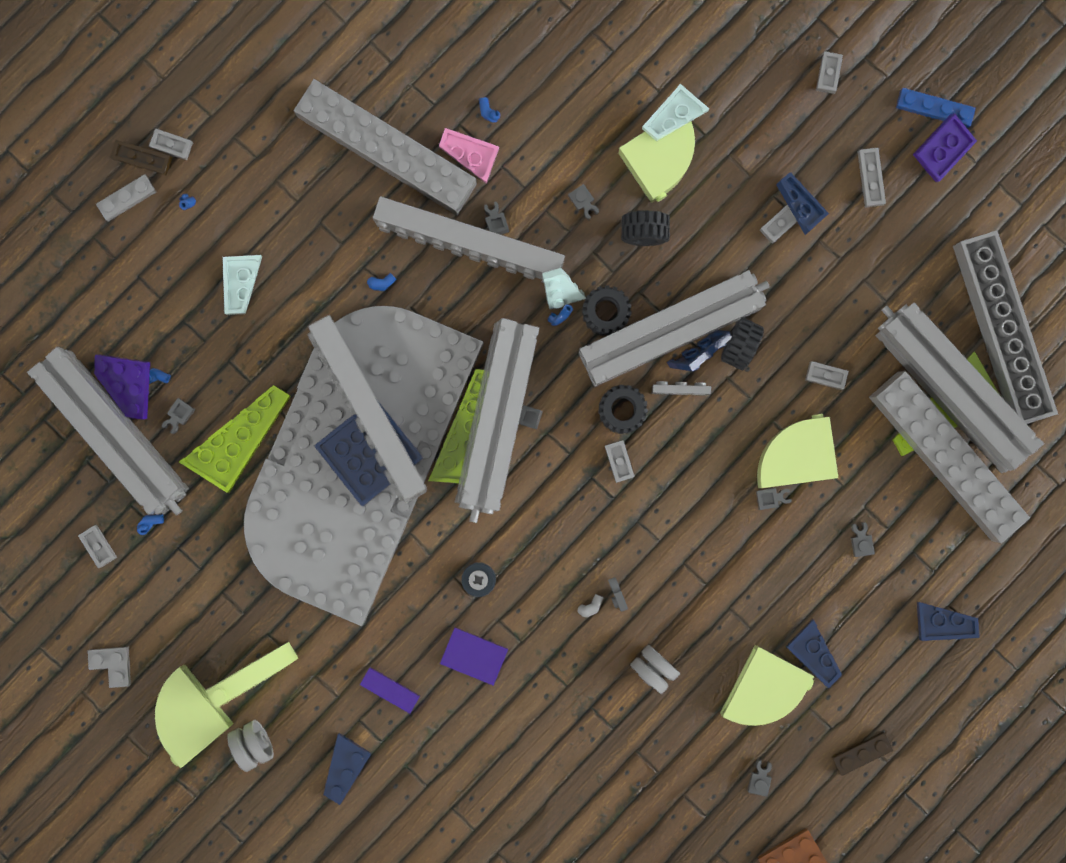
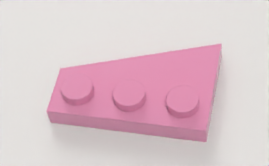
M445 128L439 144L440 149L487 184L499 146Z

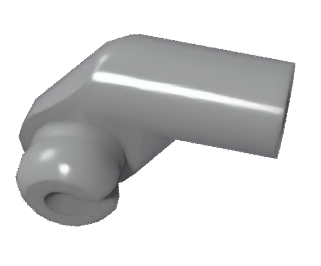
M595 594L591 604L586 606L582 604L578 607V613L582 617L596 614L604 597Z

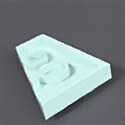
M680 84L644 124L642 129L655 141H658L708 112L709 108Z
M261 255L223 257L224 307L226 315L246 314L262 260Z
M562 268L542 273L549 309L561 308L566 304L586 299L584 292L578 289L576 283L571 281Z

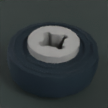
M476 562L470 564L464 570L461 583L469 595L483 597L493 590L496 584V576L494 570L489 565Z

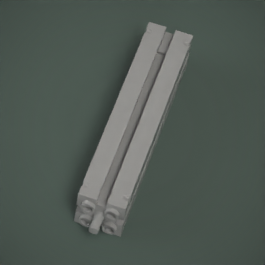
M748 270L581 348L578 354L587 369L594 388L730 325L742 317L745 318L759 311L766 305V297L762 291L770 288L769 283L765 281L758 284L756 276Z
M915 303L910 306L904 305L896 313L888 306L881 310L888 317V320L878 328L880 332L875 336L884 343V346L988 460L996 465L1000 473L1015 470L1027 460V457L1044 445L1040 438L1035 436V433L924 312L919 310Z
M504 318L494 324L458 484V493L454 502L459 503L460 508L472 510L470 522L477 523L479 512L493 514V511L500 510V500L504 492L536 346V337L539 332L538 327L527 324L522 325Z
M56 347L46 356L42 363H37L27 372L35 379L43 392L136 501L144 507L143 509L148 514H165L170 509L176 516L182 512L181 508L175 503V500L178 502L187 495L185 492L189 489L188 486L181 481V478L129 417L124 415L111 396L82 362L76 358L72 351Z

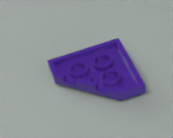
M101 354L95 355L94 374L124 415L130 418L147 419L150 362Z

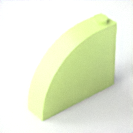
M692 122L685 124L658 141H655L650 135L643 132L619 148V155L651 203L655 200L659 202L667 196L666 193L673 189L686 173L695 147Z
M823 414L812 415V419L791 424L779 431L768 442L761 455L757 471L758 488L838 478L830 417H823Z
M288 642L216 684L206 692L215 708H218L297 660L298 657Z
M755 645L720 714L730 721L744 725H764L777 721L789 714L800 703L806 691L812 688L814 676Z
M186 665L179 667L170 675L159 693L155 708L157 733L162 745L171 756V761L180 768L234 724L220 706L215 708L206 689Z

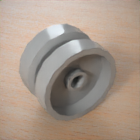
M648 644L642 650V655L649 662L646 663L641 658L636 657L630 666L650 687L663 694L668 688V683L661 676L664 675L670 681H674L680 673Z
M252 720L245 724L243 729L237 728L228 733L227 739L231 753L243 771L248 772L256 768L258 762L263 764L273 758L274 753L270 739L257 720Z

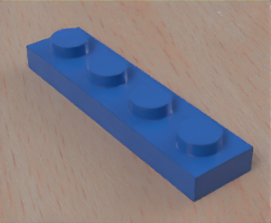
M906 88L900 90L896 105L898 109L945 121L950 114L955 113L967 128L972 124L976 109L975 107Z

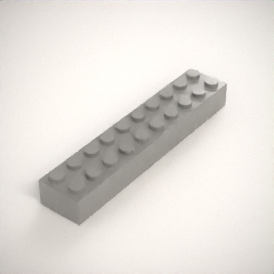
M313 79L294 109L296 116L302 121L455 215H458L477 185L476 178L315 79Z
M381 196L373 216V220L377 227H379V230L385 233L393 231L401 238L408 239V237L415 239V242L426 245L427 242L433 244L434 248L442 251L446 248L452 250L451 253L454 255L462 256L464 254L470 256L469 259L480 262V260L488 262L489 266L495 268L502 266L510 273H524V277L529 279H535L536 277L542 279L543 283L542 273L562 268L565 255Z
M998 231L959 242L953 248L1003 399L1026 424L1057 415L1058 412Z
M330 315L309 325L310 332L308 336L313 347L319 348L317 352L323 365L328 364V373L333 382H338L336 386L342 399L347 398L346 404L351 415L356 414V424L361 433L366 432L367 436L365 438L370 449L375 448L377 452L375 453V458L380 467L385 466V476L390 484H395L394 492L399 501L404 500L406 504L426 493V487Z
M906 371L894 374L869 396L872 402L991 541L1002 544L1030 519L1028 514Z

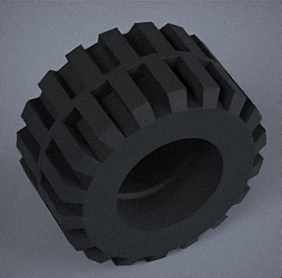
M651 210L633 211L622 216L621 240L636 246L664 244L670 240V217L663 212Z
M605 285L603 288L601 286L597 287L596 290L593 289L587 295L582 309L583 320L586 322V326L593 333H599L600 336H609L623 329L631 315L629 298L625 297L622 290H617V287L610 288V285ZM601 301L612 302L618 310L616 318L612 321L599 319L595 313L596 305Z
M742 317L736 322L730 333L732 338L726 342L723 348L721 361L743 371L752 361L764 334V327Z
M630 385L614 386L603 395L598 410L600 420L604 426L610 429L611 432L618 434H627L635 431L645 421L646 414L648 413L647 401H645L644 395L637 388L634 389ZM625 398L633 404L634 413L630 419L620 421L613 416L611 408L617 399Z

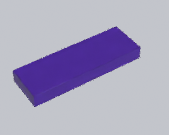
M371 667L360 684L362 687L409 714L420 695Z

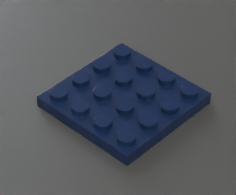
M378 401L415 466L424 459L423 456ZM355 414L316 443L314 447L363 507L391 484L385 476V466L380 467L375 458V453H377L375 448L371 450L366 442V432L361 433L355 419H357V416Z

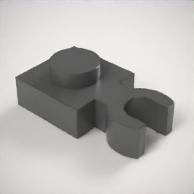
M584 184L568 194L569 199L578 212L584 209V216L587 220L591 219L588 214L590 210H593L596 215L599 214L598 208L591 205L594 198Z
M494 202V210H489L488 206L485 205V213L489 216L485 218L488 230L499 235L508 233L509 228L504 213H499L498 203Z
M177 398L167 413L171 416L170 420L164 421L162 427L167 428L169 424H172L173 429L170 433L175 434L179 429L178 424L185 425L196 409L180 398Z
M523 405L518 424L537 430L543 411Z
M776 488L756 491L758 509L779 507V501L782 503L792 502L791 499L785 500L783 498V494L790 492V489H782L779 493L776 492Z
M866 522L861 523L862 529L860 531L857 530L856 524L851 525L852 531L856 534V537L851 538L854 557L875 554L872 535H866L868 529Z
M616 578L609 579L608 582L614 594V597L611 599L615 609L619 608L621 612L627 610V604Z
M757 759V773L751 772L747 791L768 797L772 778L767 773L770 772L772 764L767 762V766L761 768V760Z

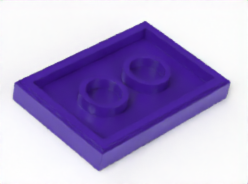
M953 113L933 132L913 156L935 182H940L977 140L956 114Z
M455 627L440 664L494 686L508 648Z

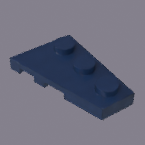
M791 172L776 184L805 235L829 214Z
M716 330L700 340L696 348L686 349L681 352L682 357L677 360L672 358L667 361V364L673 369L695 371L700 368V365L705 360L710 359L714 355L713 353L724 347L732 336L729 331Z
M917 602L919 640L980 638L978 618Z
M814 619L785 646L828 689L842 675Z
M338 733L323 795L340 805L370 757L371 752Z

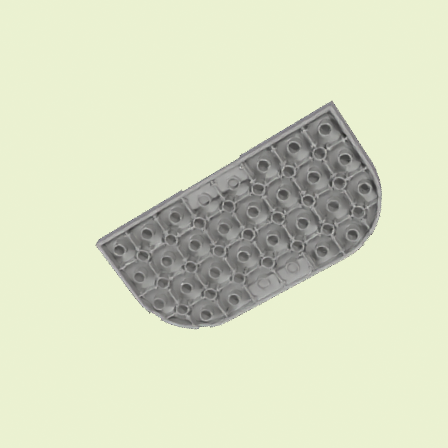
M374 306L354 311L334 324L374 396L423 456L424 459L414 467L423 483H425L484 342L402 308ZM317 347L312 351L298 383V390L250 494L245 511L244 534L249 554L255 566L274 587L294 598L363 626L418 497L406 504L404 500L399 501L394 492L396 486L392 483L362 507L314 447L316 443L352 416L346 404L347 398L342 399L336 386L338 382L332 381L327 370L329 366L328 364L323 365L317 352L319 350Z

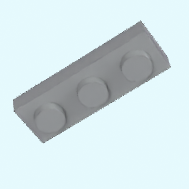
M879 148L859 150L858 159L865 207L885 205L886 200Z
M144 174L96 205L105 220L110 221L156 193V190Z
M659 381L656 382V385L652 386L651 394L708 396L711 394V386H706V383H695V386H687V382H675V385H668V382Z

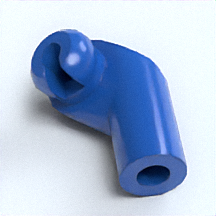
M487 97L480 98L481 116L489 122H497L500 119V112L489 108Z
M183 194L179 198V206L182 210L189 209L196 204L195 198L193 196L189 197L188 194Z
M389 273L384 279L370 277L367 280V284L372 290L385 291L397 279Z
M566 304L558 316L555 313H551L547 321L552 323L553 326L559 325L568 319L573 311L572 306Z
M155 368L150 369L149 384L157 380L164 383L170 381L171 376Z
M163 514L144 516L137 525L138 534L145 535L154 524H163Z

